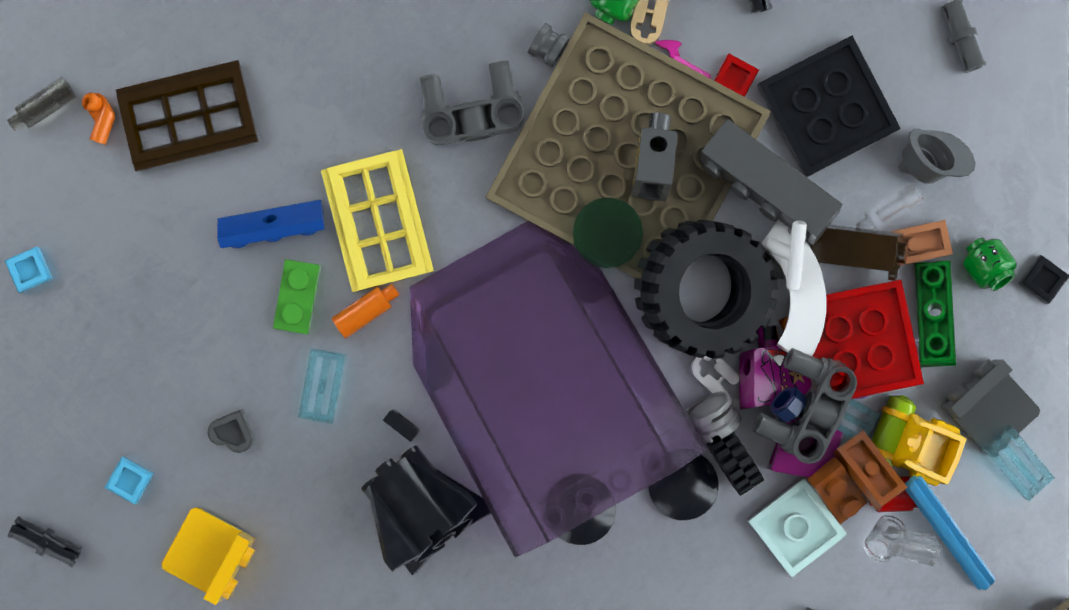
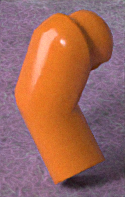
M89 92L82 99L83 108L88 110L95 121L89 140L106 145L115 121V112L106 97L100 93Z

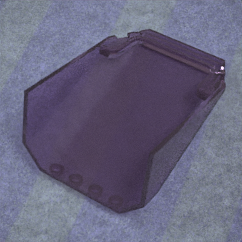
M527 221L410 286L413 366L515 558L556 539L679 470L707 451L687 413L598 263L566 241Z

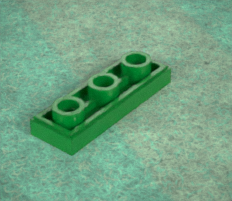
M951 261L915 263L920 367L956 366ZM933 309L941 311L938 316H931L929 312Z

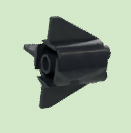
M417 445L404 452L400 457L401 459L396 463L392 458L382 463L375 470L378 476L370 479L361 487V490L371 503L384 562L392 572L405 565L411 575L417 573L432 555L446 546L444 543L452 536L456 539L466 528L494 511L484 498L434 468Z

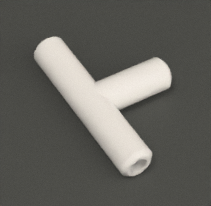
M803 221L792 223L790 245L771 238L765 246L767 252L788 260L786 288L790 291H797L801 286L807 224Z

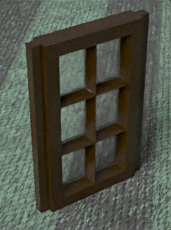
M239 60L116 89L128 147L136 172L259 142Z

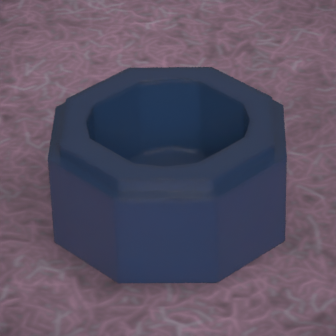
M788 387L779 392L772 401L770 412L778 420L788 423L802 413L807 397L797 388Z

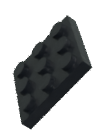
M853 35L757 84L803 175L806 177L901 129Z

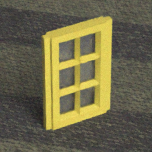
M403 149L321 170L352 293L434 272Z

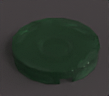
M615 198L596 199L585 205L575 219L572 231L574 246L580 256L591 265L605 269L620 267L630 261L640 249L643 237L642 221L635 209L623 200Z

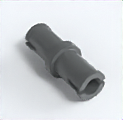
M954 0L941 6V11L944 13L951 32L949 37L950 43L952 45L955 44L964 72L968 73L985 66L986 62L983 59L975 37L978 35L976 27H971L963 0Z

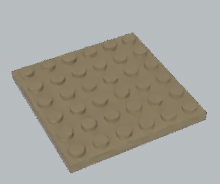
M585 12L485 198L633 278H641L643 269L637 268L641 258L648 259L651 253L646 248L653 240L660 242L663 239L661 237L663 231L668 228L677 229L678 224L681 222H697L698 219L713 221L730 190L731 184L722 177L719 179L713 178L702 168L703 163L700 162V156L704 147L727 119L754 139H757L771 111ZM651 113L670 115V131L678 133L673 181L666 202L631 197L638 141L642 128L649 127Z

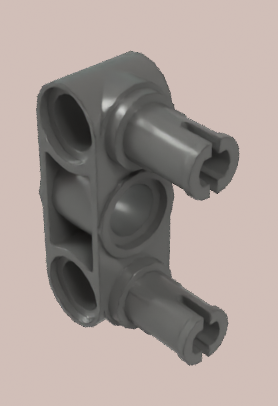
M498 61L489 64L494 93L491 96V100L473 101L454 107H449V104H445L439 74L420 77L425 107L422 109L421 119L426 138L435 145H448L458 142L478 141L518 130L524 121V109L521 96H519L518 91H514L509 61ZM506 106L514 107L519 114L517 120L510 124L502 122L498 117L499 111ZM438 119L445 120L449 124L448 132L441 137L433 136L430 133L431 123Z
M791 348L785 358L784 367L811 379L812 383L810 389L805 394L807 397L805 408L795 418L794 422L790 424L760 413L754 423L753 432L779 443L786 453L796 456L801 462L811 464L823 457L834 433L842 423L846 408L856 390L857 378L854 372L842 361L831 358L826 359L824 357L817 359ZM836 372H844V381L838 386H830L832 375ZM814 437L813 445L809 449H798L799 443L803 438Z

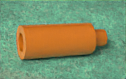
M390 284L382 291L377 286L331 319L346 339L392 308L390 301L400 294L393 284Z

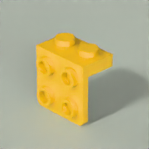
M195 507L189 511L162 561V568L166 572L205 592L206 594L203 599L217 605L223 598L229 600L239 582L234 578L240 566L245 569L255 553V549L251 548L256 538L207 511Z

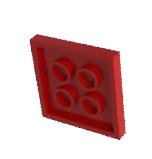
M902 279L826 295L825 324L820 341L812 356L817 359L824 357L826 359L831 358L842 361L854 372L857 378V386L851 399L924 384ZM844 372L833 374L830 378V386L840 385L844 381Z

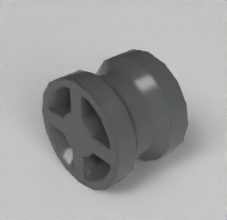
M545 23L533 40L528 54L533 57H542L545 60V64L552 68L570 37L565 34L558 35L553 32L552 26Z

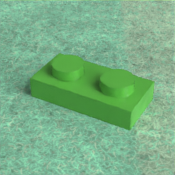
M285 259L273 329L309 335L321 265Z

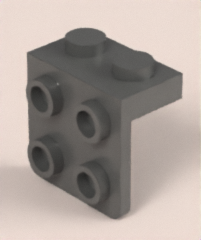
M988 359L973 372L975 377L966 385L962 383L952 390L947 396L949 401L942 406L988 456H995L1040 414L1039 407L1009 375L1012 369L1003 359L992 361Z

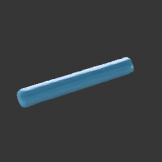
M912 476L905 483L908 487L905 489L976 588L979 590L989 589L995 582L994 575L923 477Z

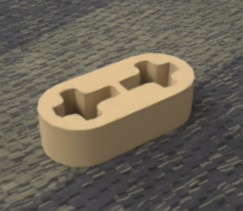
M640 0L632 16L630 25L631 37L648 46L654 44L662 32L669 0H657L654 10L647 8L649 0ZM645 15L652 16L650 28L655 29V33H649L647 38H642L641 31L636 29V25H643Z

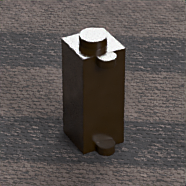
M829 225L814 246L811 244V249L819 266L820 263L888 271V280L896 281L900 264L906 263L908 243L903 242L904 233Z

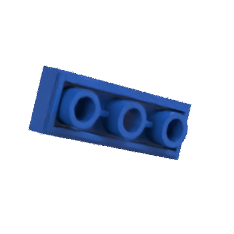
M321 200L217 218V239L220 248H242L249 243L260 241L276 242L283 237L299 234L309 236L325 229L324 209Z

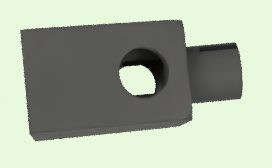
M651 113L649 127L642 128L631 193L633 198L663 202L667 200L673 181L678 137L677 132L670 131L671 116L668 114Z

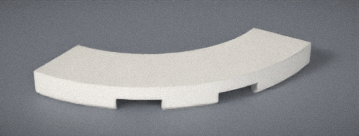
M778 220L761 244L766 249L767 241L773 238L790 245L791 235L788 232L789 227ZM805 242L801 286L797 291L789 290L788 321L777 346L787 353L791 348H794L812 356L823 332L827 299L822 271L812 249ZM765 251L777 264L785 281H787L788 260Z

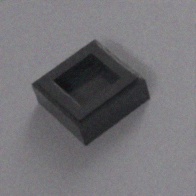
M1039 255L1018 284L1045 304H1050L1069 278V274L1044 256Z
M395 409L390 410L382 420L410 442L420 432V428Z

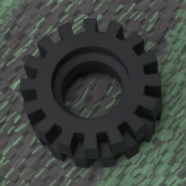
M734 431L722 439L719 435L712 438L713 442L706 443L722 472L740 496L764 481L757 465Z

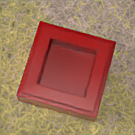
M728 53L714 81L745 97L759 69Z

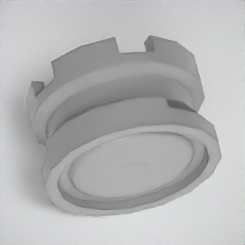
M721 391L709 394L697 400L687 409L685 418L689 425L694 427L693 433L700 443L713 442L712 437L718 435L722 439L730 435L741 424L742 418L738 410L732 408L731 405L734 402L727 392Z

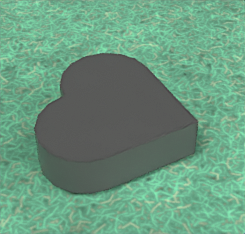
M243 409L216 419L208 427V438L215 445H227L231 451L236 453L245 452L253 445V433Z

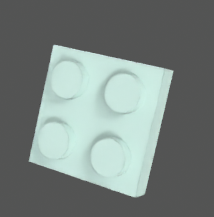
M803 477L747 520L791 578L848 535Z

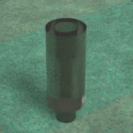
M61 76L14 107L16 114L8 118L7 121L14 131L24 125L30 129L77 97L68 82Z

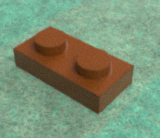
M864 430L833 452L834 456L844 466L876 511L908 488Z
M836 457L832 458L807 479L840 525L868 503Z

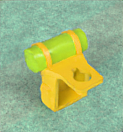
M889 395L886 405L881 410L882 414L871 441L892 468L895 466L909 470L910 477L922 476L929 485L949 484L959 463L967 438L960 434V429L943 420L932 418L928 421L915 414L917 406L904 395Z

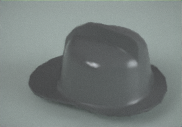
M913 129L909 132V143L903 150V160L898 166L900 172L911 174L924 184H932L947 176H969L975 170L976 162L968 146L954 135L942 131Z

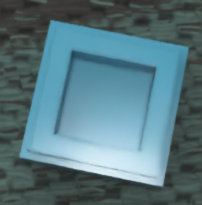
M40 247L32 248L5 260L18 293H23L53 280Z
M123 456L104 488L136 505L155 473Z

